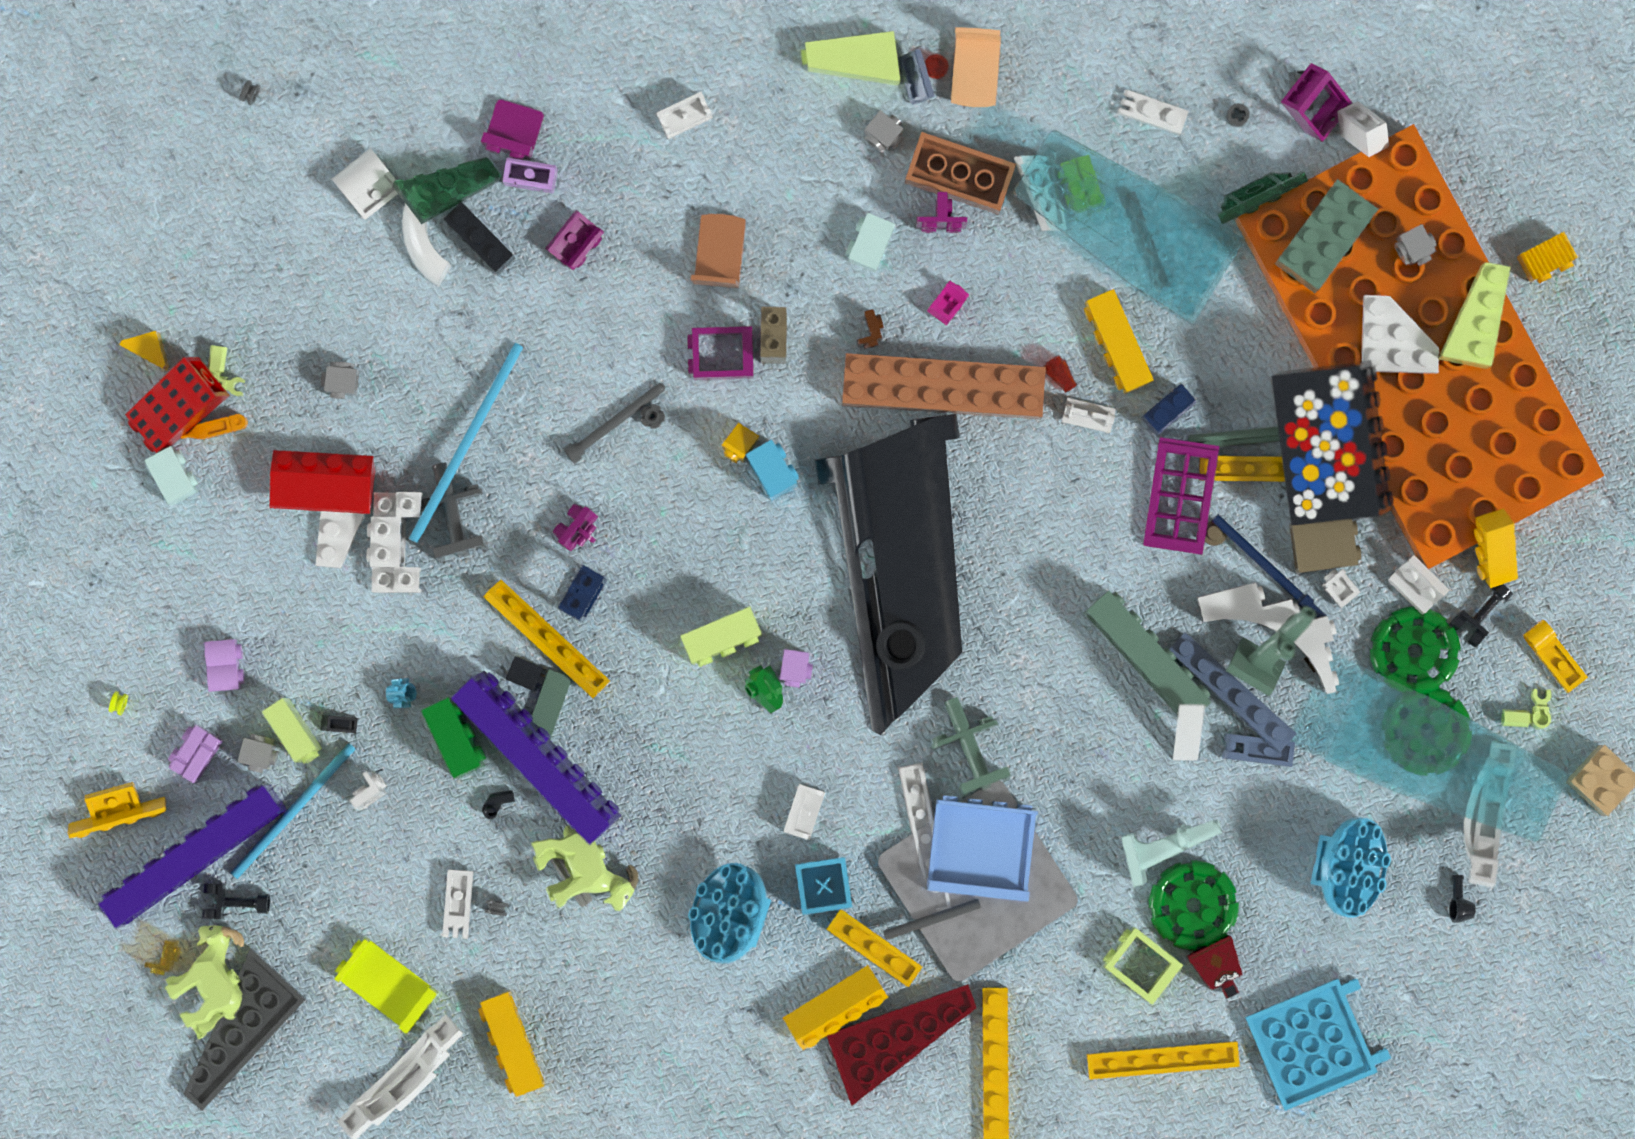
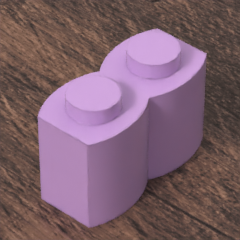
M237 639L204 642L209 692L241 689V684H245L244 669L239 668V659H243L242 644H237Z

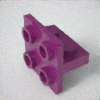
M937 192L936 217H917L916 229H921L922 233H935L936 229H946L947 233H961V229H966L968 217H951L952 199H948V192Z

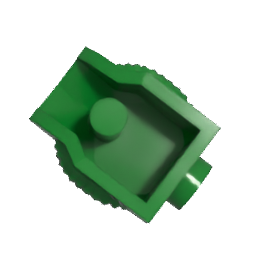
M760 665L749 671L750 677L745 679V690L748 696L756 700L769 714L780 709L783 704L782 685L771 665L764 669Z

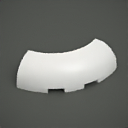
M413 185L408 193L403 210L402 229L404 242L412 261L419 271L430 282L439 287L451 265L436 252L428 235V214L435 198L426 190Z

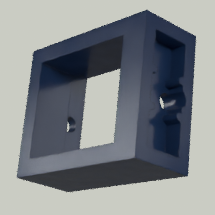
M582 565L558 609L583 623L608 579Z

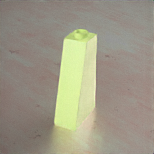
M894 31L805 42V50H801L802 65L808 66V72L900 85Z

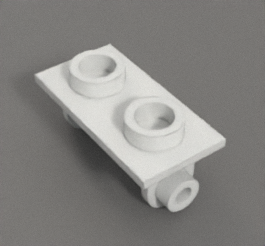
M1067 398L1062 422L1110 433L1116 409Z

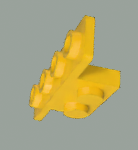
M134 782L87 794L84 800L91 817L69 823L67 834L69 838H83L91 832L99 830L108 831L116 825L123 823L132 824L138 821V819L148 816L151 818L157 817L166 811V798L160 797L141 803Z

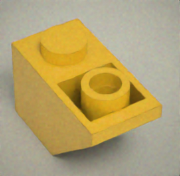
M738 422L722 444L724 456L734 463H737L738 460L744 463L747 459L746 454L753 450L760 436Z

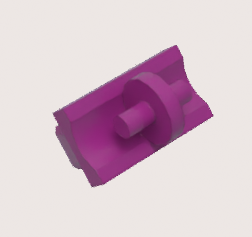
M573 504L568 510V515L574 519L571 525L567 527L561 522L553 530V533L559 539L558 542L570 552H572L577 544L582 547L587 540L594 544L596 539L591 535L597 527L593 523L599 517L588 507L585 506L583 508Z

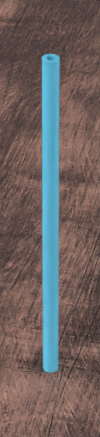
M514 343L412 531L409 539L413 542H419L523 349L521 345Z

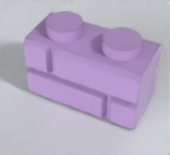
M507 157L503 184L509 187L539 192L542 190L545 193L554 194L558 169L556 165Z
M200 725L187 728L182 736L184 743L181 748H175L168 758L171 762L169 768L192 783L198 782L223 742L222 739Z

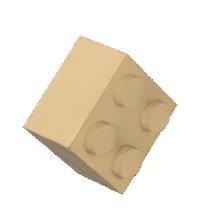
M1598 745L1565 782L1601 816H1608L1634 789L1635 772L1606 745Z

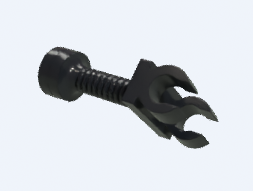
M1504 584L1491 588L1493 596L1486 601L1473 617L1465 610H1461L1449 624L1455 630H1458L1466 621L1469 622L1477 630L1468 640L1474 647H1477L1489 634L1480 623L1499 601L1504 600L1507 602L1513 595L1512 591Z
M204 884L203 893L217 894V909H202L203 919H224V907L228 906L239 908L254 907L259 914L269 913L270 894L259 893L257 898L252 899L225 897L226 884Z

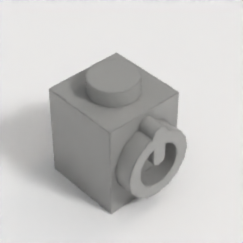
M880 110L865 128L864 133L866 136L864 139L882 153L885 150L888 152L891 147L896 149L904 139L901 136L903 133L902 122L894 115L887 116Z
M1422 224L1396 238L1397 243L1394 244L1400 259L1405 265H1412L1417 262L1418 266H1421L1432 260L1430 255L1436 251L1434 248L1436 246L1434 237L1430 232L1426 233Z
M330 362L326 372H322L321 387H324L326 393H330V398L345 399V395L357 396L359 371L354 369L355 364Z
M252 733L250 738H243L238 762L249 765L248 770L263 773V769H270L271 765L275 766L278 751L275 750L274 739Z

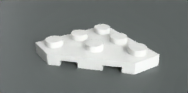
M1363 296L1362 361L1371 360L1372 366L1376 367L1377 372L1437 374L1439 347L1390 296Z

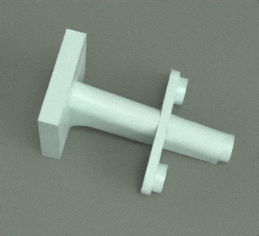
M1212 820L1195 827L1183 824L1176 828L1177 833L1150 843L1140 842L1137 839L1136 832L1121 837L1133 887L1143 885L1148 881L1145 869L1207 839L1222 834L1219 820Z

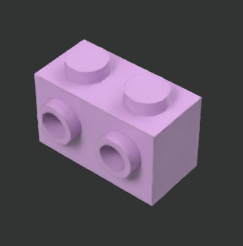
M784 649L780 680L785 681V686L800 688V683L805 684L806 679H811L813 664L808 663L809 653Z

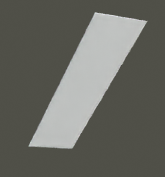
M1179 705L1173 760H1198L1205 705Z

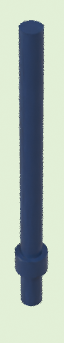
M1219 514L1211 520L1297 601L1301 609L1305 606L1310 607L1316 613L1315 618L1326 615L1313 603L1314 599L1307 593L1303 594Z

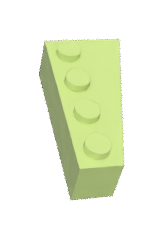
M1488 262L1480 266L1453 328L1446 339L1447 341L1439 354V360L1484 369L1492 366L1510 267Z

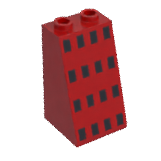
M184 357L125 415L129 419V426L136 433L139 432L145 439L143 441L145 446L151 452L159 453L177 442L230 395L199 357Z

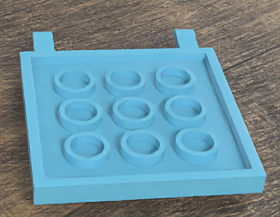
M1337 978L1245 1016L1284 1111L1378 1072L1375 1065L1391 1059L1386 1048L1370 1055L1348 1003L1346 995L1361 989L1358 979H1352L1341 985Z

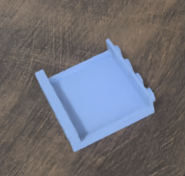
M943 796V800H936L926 890L1028 902L1035 820L1038 811H1032V806L1021 804H1017V809L1007 808L1008 803L993 801L992 806L982 805L983 800L969 798L967 803L957 802L958 797Z

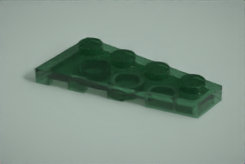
M484 157L458 164L454 168L438 169L435 173L415 175L412 179L404 181L403 179L396 180L392 186L418 221L424 224L500 181L502 175L489 158Z

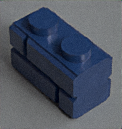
M1181 383L1145 413L1141 419L1158 436L1192 408L1197 401Z

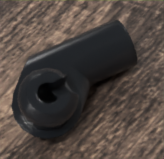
M513 790L490 794L482 807L484 817L494 819L502 804L515 802Z

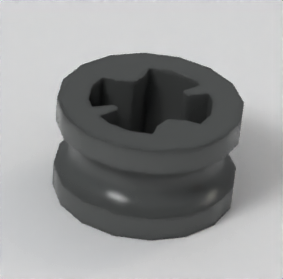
M248 80L242 88L239 100L242 102L246 100L248 105H253L259 94L260 85H252V82Z
M1240 103L1232 105L1226 115L1228 123L1233 127H1242L1249 119V109ZM1237 109L1238 112L1244 113L1245 116L1241 118L1243 121L1239 122L1237 118H1232L1231 115L1235 113L1233 110Z
M486 900L488 908L485 909V913L507 916L505 908L508 907L509 903Z

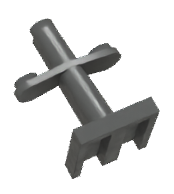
M446 462L432 466L436 485H438L447 469ZM451 481L437 506H442L451 540V544L433 548L435 558L440 563L446 562L444 556L455 553L460 558L469 556L468 550L476 547H481L483 551L489 550L487 541L482 535L467 539L457 503L460 500L482 495V488H479L478 484L467 486L464 488V492L455 494ZM430 498L421 499V512L424 511Z

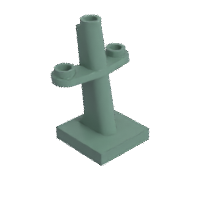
M1303 607L1299 613L1290 616L1279 630L1260 646L1243 637L1226 671L1270 696L1286 664L1281 659L1290 660L1295 656L1296 648L1294 642L1310 626L1316 616L1315 611L1310 607Z
M958 697L944 702L956 734L948 738L946 734L932 739L933 744L931 746L935 750L959 740L974 778L960 784L959 792L961 797L965 798L968 792L979 788L981 791L988 789L992 783L999 780L1009 781L1011 774L1008 766L989 773L974 737L976 733L997 726V720L990 716L978 721L979 726L971 728Z

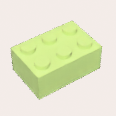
M748 607L683 634L680 637L691 663L702 667L712 663V657L721 654L724 658L736 653L735 647L744 644L745 648L759 643L758 638L762 637V634L751 608Z

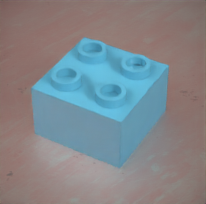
M771 439L746 454L748 462L771 501L797 487L796 480L799 479V476L792 464L787 466L785 463L786 453L779 442L774 444Z
M845 857L795 864L802 915L852 908Z

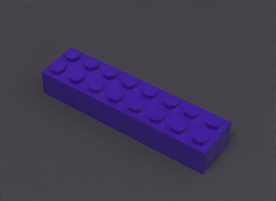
M484 670L472 677L451 699L575 831L591 845L622 816L619 813L618 806L601 794V788L584 776V770L567 758L568 754L561 746H556L550 740L549 733L532 721V715L515 703V697L498 685L499 681L493 674L487 673Z
M257 784L246 792L247 798L244 800L236 799L226 806V813L223 815L215 814L204 823L207 825L202 830L201 828L198 830L194 829L184 836L186 840L184 843H175L163 852L165 854L163 858H154L143 866L144 871L142 873H133L122 881L124 885L121 888H112L101 896L103 901L98 903V905L114 928L125 927L288 809L271 785Z

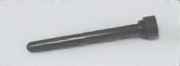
M658 383L579 443L571 444L570 442L562 448L573 464L582 459L581 456L585 454L584 451L663 393L665 391L664 384Z

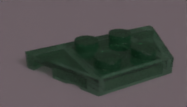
M1291 172L1268 173L1225 195L1224 202L1221 205L1223 212L1218 213L1221 224L1244 213H1253L1260 208V205L1266 202L1271 203L1279 200L1282 194L1308 182L1305 172H1299L1293 177Z

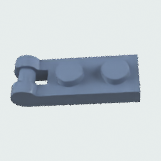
M1225 733L1226 749L1222 753L1223 759L1287 767L1293 766L1295 742H1289L1278 753L1262 738ZM1236 743H1243L1242 753L1235 752Z

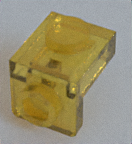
M172 939L164 940L160 963L146 961L144 967L150 968V973L165 975V971H173L174 962H178L181 953V947H177L178 941Z

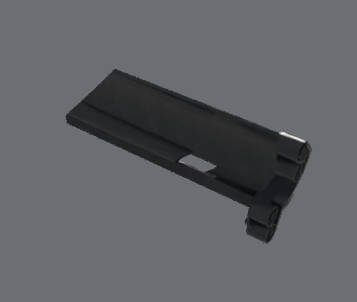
M957 413L910 420L911 427L842 456L815 460L818 485L835 483L871 727L872 731L879 735L899 718L962 653L946 440L960 438ZM871 540L876 571L870 578L863 579L859 547L864 541ZM897 621H907L918 626L924 634L926 641L925 653L921 660L912 667L903 670L893 669L884 664L876 648L877 638L881 631L889 624ZM899 630L889 636L887 650L895 659H908L915 652L916 642L910 633Z

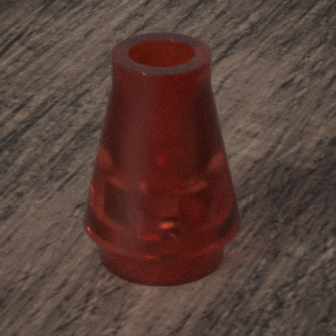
M1057 355L1043 365V367H1046L1045 373L1065 393L1077 386L1065 358L1062 359L1060 355Z

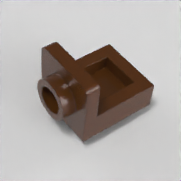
M874 309L864 312L870 336L858 339V347L864 346V349L873 348L879 345L878 341L882 340L880 329L884 328L881 315H875Z

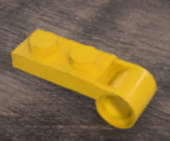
M1542 619L1523 634V638L1565 692L1569 693L1586 680L1588 676L1556 638L1557 635L1551 626Z

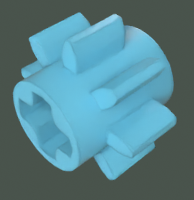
M409 678L392 679V685L386 688L387 701L393 704L394 709L411 707V702L416 699V687L409 683Z

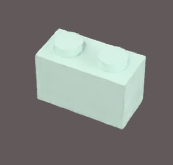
M867 213L865 218L860 217L855 231L859 232L856 241H850L846 254L849 255L848 262L876 273L895 224L870 213Z
M170 446L144 460L168 505L173 506L198 492L196 488L198 481L192 471L187 472L184 463L187 461L180 449L175 450L174 447Z

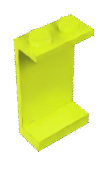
M365 938L363 942L358 940L350 950L353 953L348 961L343 960L336 968L335 972L338 975L334 980L344 983L398 1024L399 1029L405 1034L409 1033L439 992L369 938Z

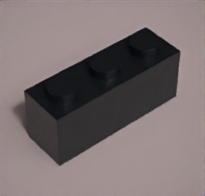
M462 202L444 218L445 222L497 276L516 259Z

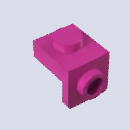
M949 281L930 305L927 312L947 326L963 306L969 294L960 285Z

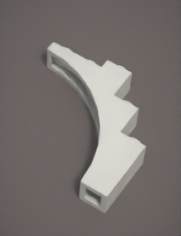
M1256 582L1196 597L1203 622L1221 619L1246 620L1278 631L1290 616L1300 612L1298 604H1293L1292 599L1262 606L1261 602L1265 601L1262 586L1257 587ZM1325 615L1314 618L1310 626L1294 644L1311 662L1319 676L1324 692L1330 694L1337 692L1335 686L1339 685L1336 671H1331L1329 662L1333 661L1330 647H1325L1324 643L1334 641L1333 635L1336 634V628L1333 619L1328 620V616Z

